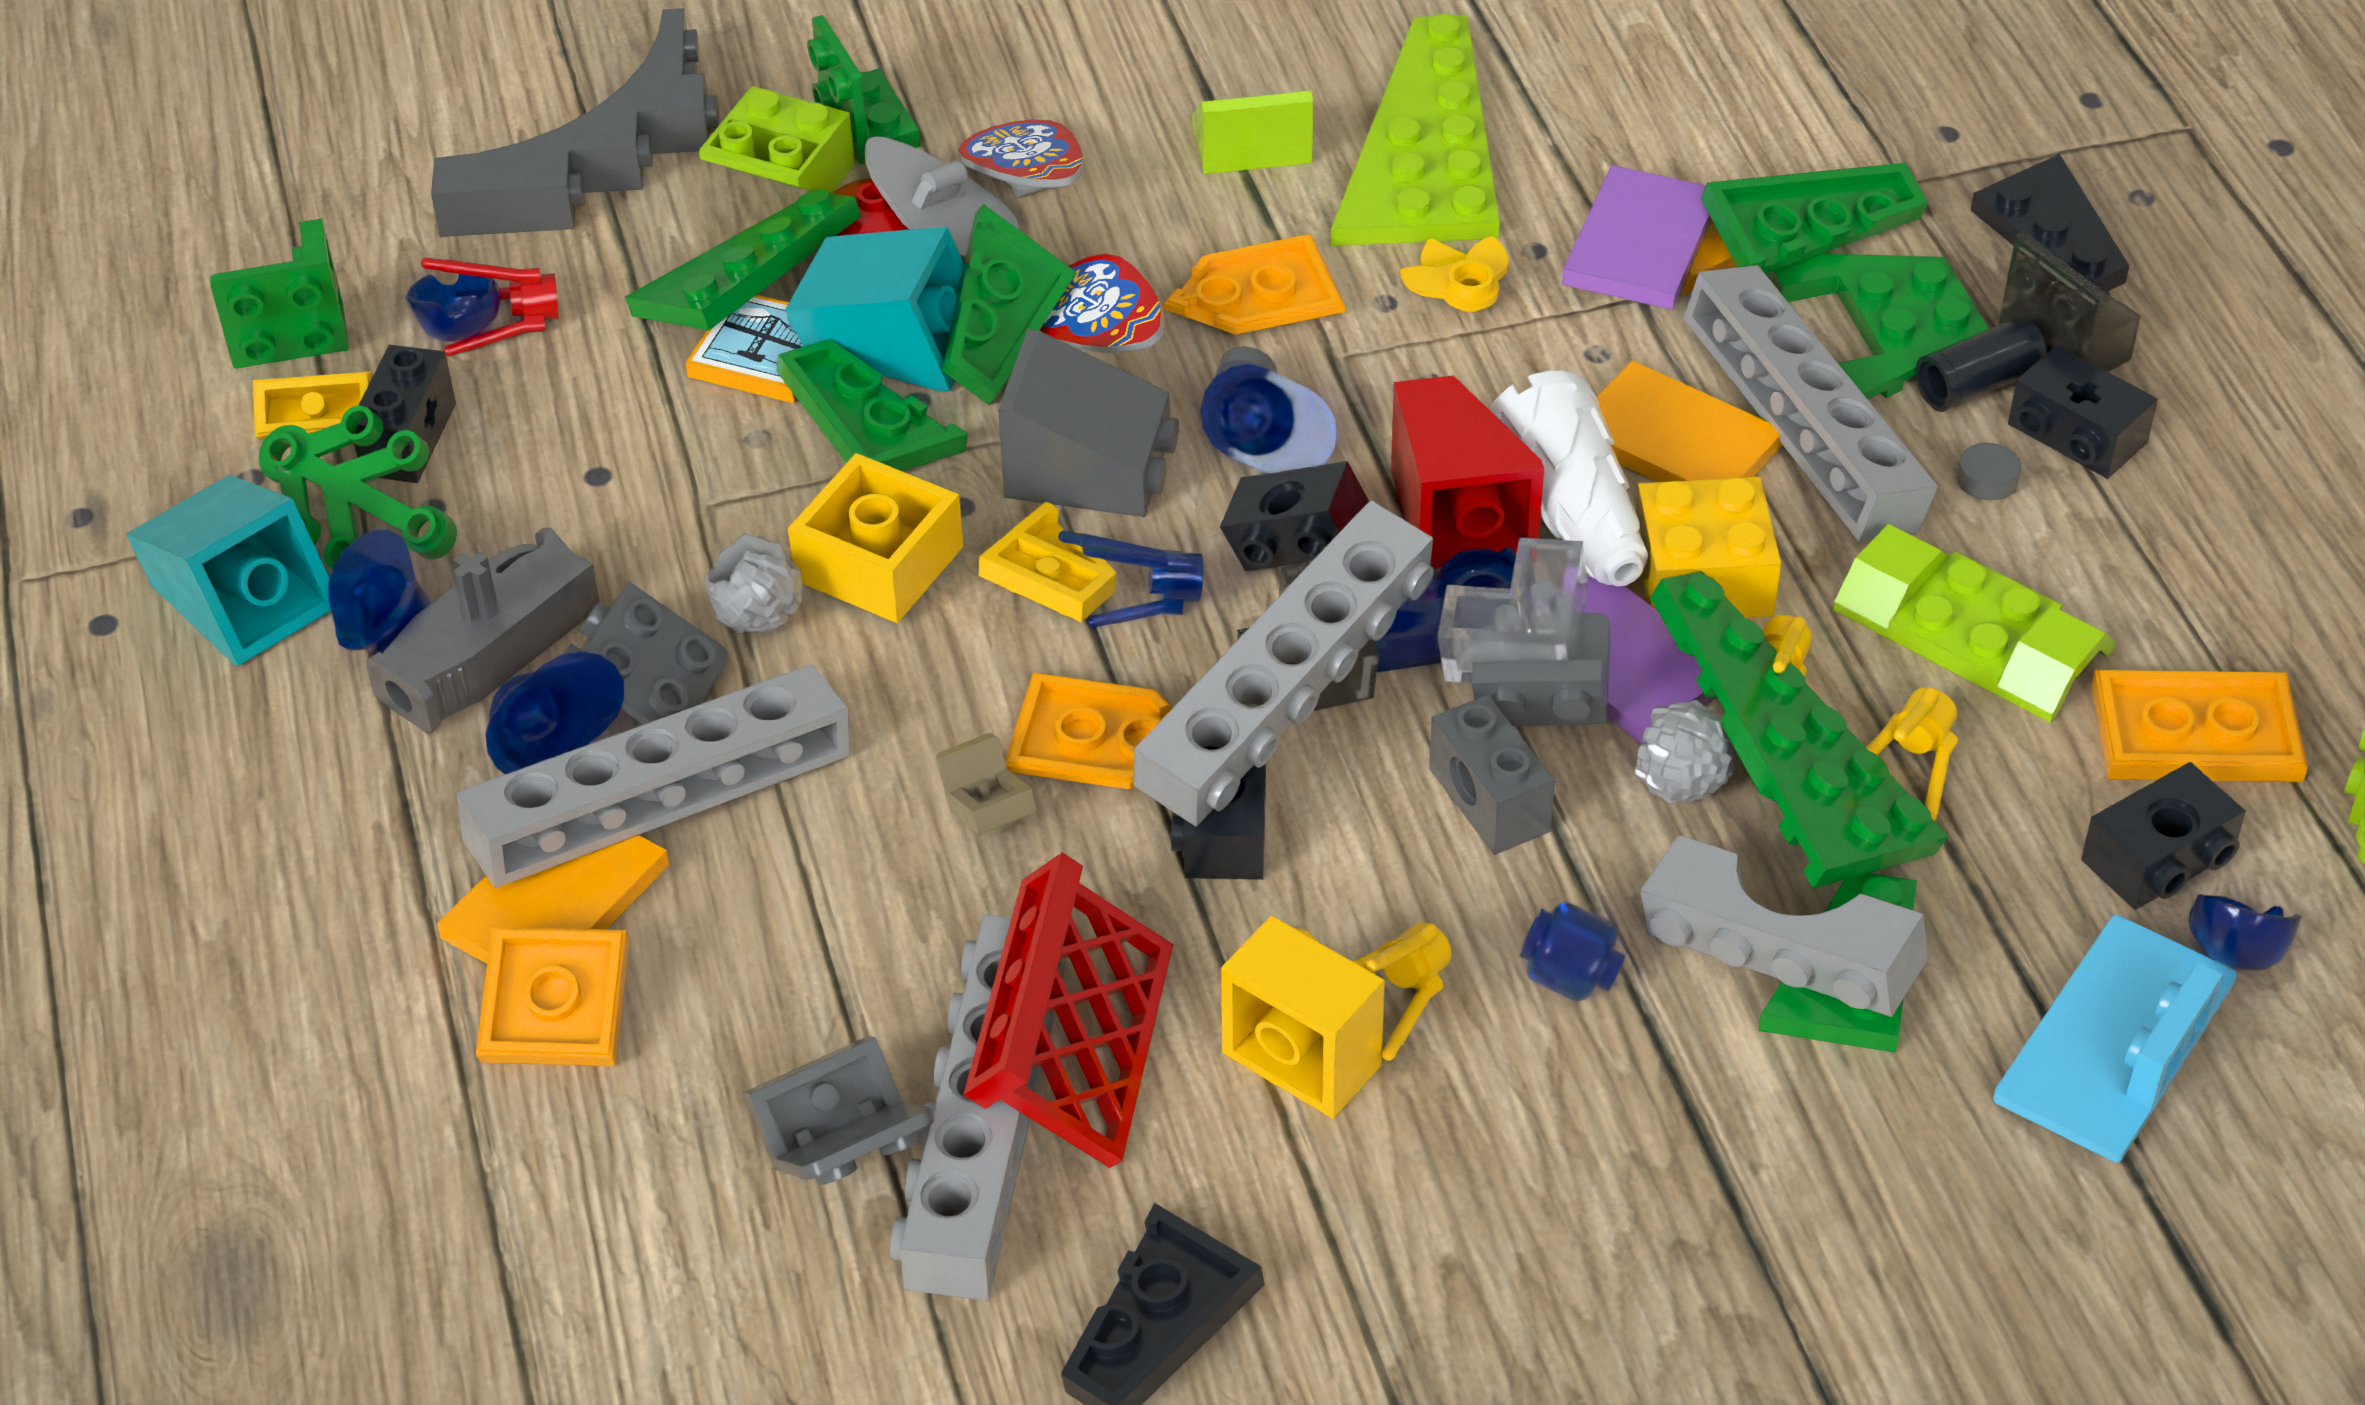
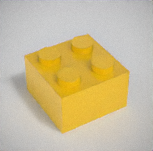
M855 453L788 527L791 559L801 571L802 584L898 624L964 547L959 494Z
M1761 477L1638 483L1635 512L1640 522L1638 531L1649 554L1641 574L1645 598L1648 604L1655 608L1650 596L1661 579L1702 571L1706 576L1714 579L1721 585L1725 596L1745 618L1774 616L1781 560Z
M1271 915L1221 967L1222 1054L1334 1119L1382 1066L1385 980L1365 969L1364 963L1349 960L1319 943L1308 931L1301 928H1293Z

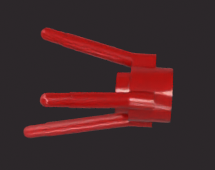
M423 258L421 261V266L429 270L515 281L509 282V287L459 289L455 292V297L458 300H510L512 316H524V320L447 345L444 348L447 356L471 351L526 332L545 331V320L559 319L555 273L540 274V268L515 269L447 259Z

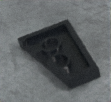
M2060 154L1973 193L1971 211L2081 303H2085L2126 283L2130 265Z
M1154 1203L1144 1221L1146 1232L1136 1251L1128 1250L1117 1270L1120 1280L1107 1304L1096 1308L1061 1372L1065 1393L1084 1405H1142L1265 1286L1262 1267Z

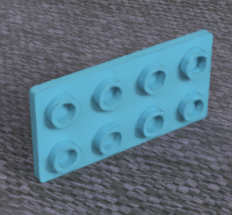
M2119 915L2112 916L1995 1088L1993 1101L2112 1162L2122 1161L2234 986L2237 972L2222 963Z

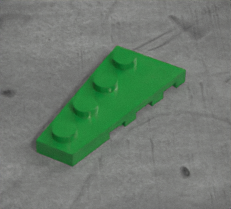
M1906 163L1707 182L1701 196V200L1737 268L1758 265L1764 273L1921 219L1928 205L1926 197Z
M824 189L813 190L803 194L795 203L625 296L631 315L643 319L711 330L820 248L826 237L836 236L860 218L861 214L855 197L829 193V191Z

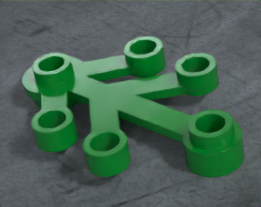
M362 405L349 408L342 416L340 423L310 434L296 425H284L273 430L264 439L259 450V465L262 472L272 481L280 483L282 495L293 499L303 522L306 523L307 531L314 545L320 538L321 526L318 520L312 517L310 513L306 480L322 487L331 540L324 550V560L330 568L341 575L352 576L359 573L367 561L366 549L358 541L352 504L402 531V539L405 545L421 557L426 559L443 557L452 549L457 538L456 525L448 515L433 506H421L412 509L364 483L401 469L405 471L420 469L429 457V447L425 440L412 431L402 430L395 433L389 439L386 448L333 466L319 458L354 443L359 446H370L380 438L383 431L381 418ZM364 418H368L365 430L356 434L357 424ZM414 443L412 454L402 459L401 454L405 446ZM291 447L289 456L281 461L284 452ZM427 521H430L428 531L423 536L418 537L421 527ZM351 547L352 553L350 558L345 563L340 564L341 553L346 548Z

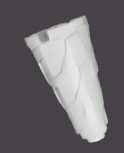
M1563 370L1545 371L1527 376L1533 387L1518 394L1512 384L1494 400L1489 410L1542 460L1544 466L1541 506L1542 520L1556 538L1561 537L1579 564L1592 578L1597 579L1598 582L1615 586H1625L1634 582L1642 574L1649 554L1638 531L1640 528L1639 519L1626 489L1630 488L1629 483L1611 447L1615 441L1591 386L1577 374Z

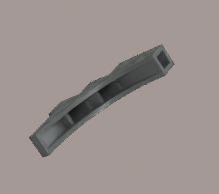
M684 8L663 9L658 36L645 61L621 88L594 109L557 129L520 143L479 153L434 158L431 197L440 237L574 229L575 206L585 205V193L642 190L643 167L653 166V154L699 151L710 137V128H717L719 126V106L717 95H707L704 73L697 74L696 62H699L698 34L696 29L687 30Z

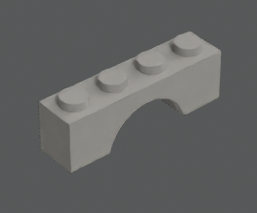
M1681 835L1677 836L1640 890L1649 935L1655 936L1671 946H1684L1716 957L1727 965L1733 967L1743 966L1778 978L1788 986L1795 988L1804 987L1837 998L1846 1005L1856 1009L1866 1008L1892 1017L1928 960L1924 915L1922 913L1863 894H1859L1836 909L1820 914L1797 916L1777 913L1760 906L1745 893L1737 853Z

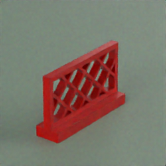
M1061 852L1021 881L963 1095L984 1109L1001 1100L1111 1168L1123 1161L1173 944L1079 883L1083 865ZM1073 907L1088 917L1097 938L1086 941L1082 940L1071 916ZM1128 942L1148 955L1143 974H1135L1121 943ZM1101 948L1117 980L1104 985L1088 953ZM1068 957L1083 988V991L1069 994L1058 970L1059 960ZM1118 992L1123 993L1134 1017L1131 1027L1123 1029L1108 995ZM1089 1001L1104 1035L1089 1038L1075 1005ZM1056 1012L1070 1045L1055 1049L1044 1024L1046 1013ZM1109 1045L1121 1071L1119 1080L1112 1083L1109 1082L1095 1052V1049ZM1073 1055L1076 1056L1090 1087V1090L1077 1094L1060 1060ZM1041 1065L1055 1095V1101L1049 1102L1027 1088L1031 1068ZM1096 1100L1107 1124L1105 1136L1091 1128L1081 1104Z

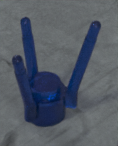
M1062 530L1058 534L1061 542L1083 547V554L1087 557L1149 567V594H1160L1161 599L1159 601L1092 615L1088 618V625L1090 627L1117 624L1160 614L1182 615L1184 601L1199 602L1201 599L1203 587V556L1201 553L1160 550Z

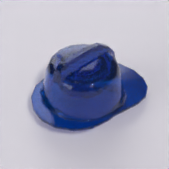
M1243 364L1231 366L1216 375L1204 391L1200 408L1202 428L1215 448L1238 462L1266 474L1326 464L1334 453L1338 435L1335 416L1323 398L1303 385L1266 368Z
M373 530L358 537L344 550L334 565L328 583L329 603L334 620L336 638L339 645L349 651L365 649L374 655L378 652L383 654L413 617L431 604L427 593L416 579L406 543L400 535L390 530Z
M577 651L561 654L543 664L536 671L514 676L504 683L493 697L489 710V722L485 733L487 753L494 766L506 775L586 746L602 734L618 717L623 704L622 701H624V680L616 665L601 654Z

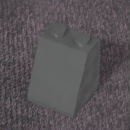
M1027 329L998 409L1004 498L1039 503L1046 501L1053 505L1145 517L1152 494L1160 495L1164 487L1166 476V459H1163L1165 453L1173 454L1175 452L1178 440L1179 420L1178 418L1170 417L1169 392L1041 331Z

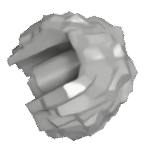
M745 533L736 542L732 543L730 547L727 546L718 554V560L713 564L714 568L709 569L704 578L707 597L716 613L715 619L722 625L733 628L738 633L746 631L747 633L762 632L767 634L770 631H775L779 626L787 624L789 615L794 614L802 602V592L804 589L799 567L794 564L791 558L785 555L780 543L767 541L760 535L755 537Z
M1698 700L1675 702L1667 706H1656L1651 714L1652 727L1645 728L1642 741L1645 743L1639 746L1638 760L1635 767L1636 777L1646 783V786L1649 787V792L1662 797L1669 804L1676 802L1692 803L1695 800H1703L1706 794H1713L1723 784H1726L1729 777L1733 776L1735 772L1733 762L1735 749L1715 712L1707 709Z

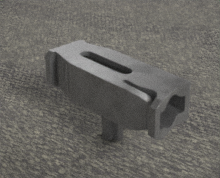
M544 527L535 533L537 546L534 544L517 545L497 554L489 561L488 557L481 552H478L471 558L463 553L458 555L453 560L455 565L453 575L456 585L413 617L383 654L378 652L365 661L374 694L381 703L425 733L432 732L441 725V720L483 700L586 619L600 600L593 563L573 554L551 527Z

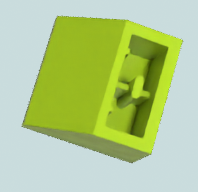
M751 86L699 149V157L701 160L731 170L806 191L824 189L829 191V193H833L855 165L850 112Z

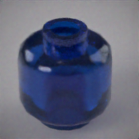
M1562 902L1556 905L1551 912L1543 908L1539 910L1521 947L1519 957L1527 960L1526 974L1532 982L1572 1001L1579 1002L1590 997L1596 987L1606 991L1610 990L1622 966L1625 954L1614 950L1618 934L1616 926L1612 922L1572 903Z

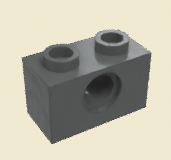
M1489 695L1432 716L1429 769L1494 855L1551 832L1555 780Z

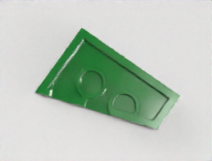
M985 204L974 215L941 371L989 405L998 396L1010 377L1027 329L1040 330L1076 272Z
M827 339L778 354L777 373L846 463L857 453L903 472L966 451L968 433L953 423L944 427L927 415L928 406L913 395L903 399L881 383V373L833 340Z
M1872 873L1846 879L1842 882L1824 912L1846 904L1859 894L1914 911L1917 880ZM1780 982L1761 1013L1758 1031L1896 1053L1903 1000L1893 1016L1889 1017L1866 1008L1856 1009L1850 1007L1837 998L1804 987L1795 988Z

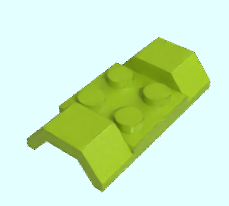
M1887 524L1855 558L1834 601L1833 611L2050 723L2057 716L2075 678L2098 652L2108 657L2114 651L2116 641L2107 633L2063 612L2062 604L1956 551L1948 556L1942 550L1890 524Z

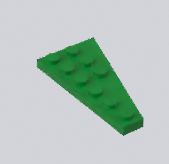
M1702 571L1660 580L1650 599L1678 649L1694 656L1702 669L1696 681L1705 697L1715 698L1717 696L1725 710V714L1721 718L1722 727L1758 792L1766 798L1776 801L1783 813L1784 818L1778 827L1789 845L1800 844L1810 861L1803 872L1813 889L1937 853L1948 838V835L1931 818L1928 808L1916 798L1911 797L1889 773L1886 763L1878 755L1870 752L1847 728L1845 719L1836 710L1828 707L1807 685L1805 677L1799 669L1789 663L1782 673H1776L1773 670V664L1778 652L1765 639L1761 628L1754 622L1746 619L1728 600L1718 582L1706 576Z

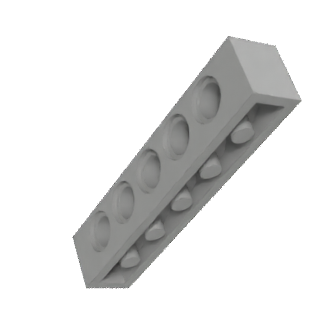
M1756 265L1699 272L1683 319L1760 417L1775 427L1780 434L1779 441L1858 542L1873 540L1887 524L1908 534L1919 533L1938 485L1760 267Z
M1370 500L1134 748V786L1195 827L1213 809L1217 811L1224 809L1235 796L1240 785V779L1253 765L1260 768L1269 761L1278 747L1280 736L1293 722L1300 725L1311 715L1317 705L1320 693L1332 680L1336 683L1342 681L1349 674L1357 660L1358 652L1370 639L1378 641L1386 634L1400 606L1408 598L1416 600L1423 594L1434 573V568L1430 566L1433 537ZM1246 704H1254V705H1258V706H1256V707H1249V706H1245V705H1246ZM1210 746H1211V747H1217V748H1220V749H1217V750H1208V749H1204L1203 747H1210Z
M810 664L456 792L462 840L493 887L498 888L850 756L848 707L815 666Z
M983 914L977 941L967 940L964 946L961 977L962 980L966 981L964 993H953L950 1001L948 1032L953 1034L950 1048L940 1047L937 1053L934 1069V1086L939 1088L936 1103L926 1102L924 1105L930 1108L935 1121L920 1129V1136L922 1138L920 1143L925 1144L922 1160L911 1159L909 1163L905 1186L906 1201L911 1202L907 1218H896L891 1236V1259L901 1261L904 1290L986 1301L990 1299L1031 1119L1001 1100L984 1109L965 1097L963 1093L1012 917ZM1066 958L1059 960L1058 970L1062 979L1066 968ZM1055 1011L1045 1014L1044 1024L1049 1035ZM1041 1065L1031 1068L1027 1088L1036 1094L1042 1072ZM948 1214H958L954 1216H945Z

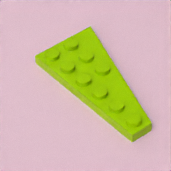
M1437 14L1434 16L1414 17L1331 227V246L1426 242L1430 238L1437 241L1483 240L1493 236L1499 239L1500 220L1468 15Z

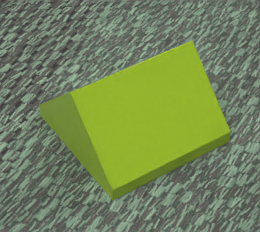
M1312 90L1203 101L1191 115L1203 174L1312 163Z

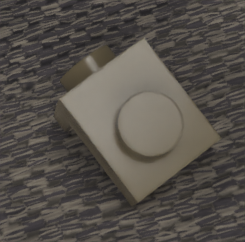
M987 733L937 754L936 760L951 812L978 835L1006 832L1014 828L1018 824L1019 819L1038 812L1032 788L1007 769L1000 740L994 734Z

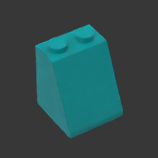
M948 226L826 237L785 309L788 314L789 324L796 331L803 347L831 339L881 373L882 376L939 392L950 391L955 380L941 371L964 263Z
M232 475L222 478L126 533L150 585L226 658L237 666L342 604L293 499Z

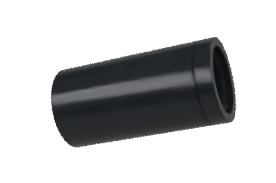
M2018 317L1920 357L1915 367L1916 382L1924 400L1934 410L1944 412L2016 382L2018 378L2047 354L2046 344L2041 332L2031 320L2025 317Z

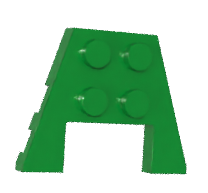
M1819 254L1765 273L1787 302L1833 293L1838 294L1873 356L1839 362L1838 364L1867 400L1878 394L1888 398L1902 391L1904 381L1915 376L1916 363L1920 357L1989 329L1945 257Z

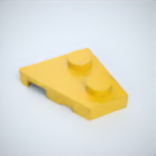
M1045 501L980 555L979 576L1011 592L1051 608L1061 615L1082 622L1115 593L1117 573L1101 556H1097L1090 550L1089 542L1078 531L1067 533L1058 523L1059 510L1053 504Z

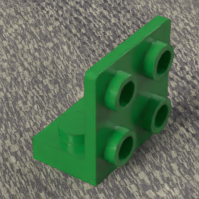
M823 15L813 17L814 38L807 41L811 63L818 73V82L812 84L813 98L815 103L850 112L853 151L860 165L866 163L864 149L867 140L871 137H886L914 148L921 147L919 128L880 68L860 72Z
M322 218L299 222L302 246L291 248L293 261L217 273L210 276V287L234 368L238 369L349 350L344 304Z

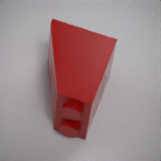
M1454 375L1394 382L1391 473L1404 520L1433 537L1430 566L1438 569L1538 557L1544 479L1542 460Z

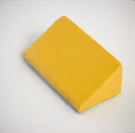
M370 371L253 380L256 439H265L273 430L284 425L299 426L310 434L340 423L342 416L349 408L359 405L373 374Z

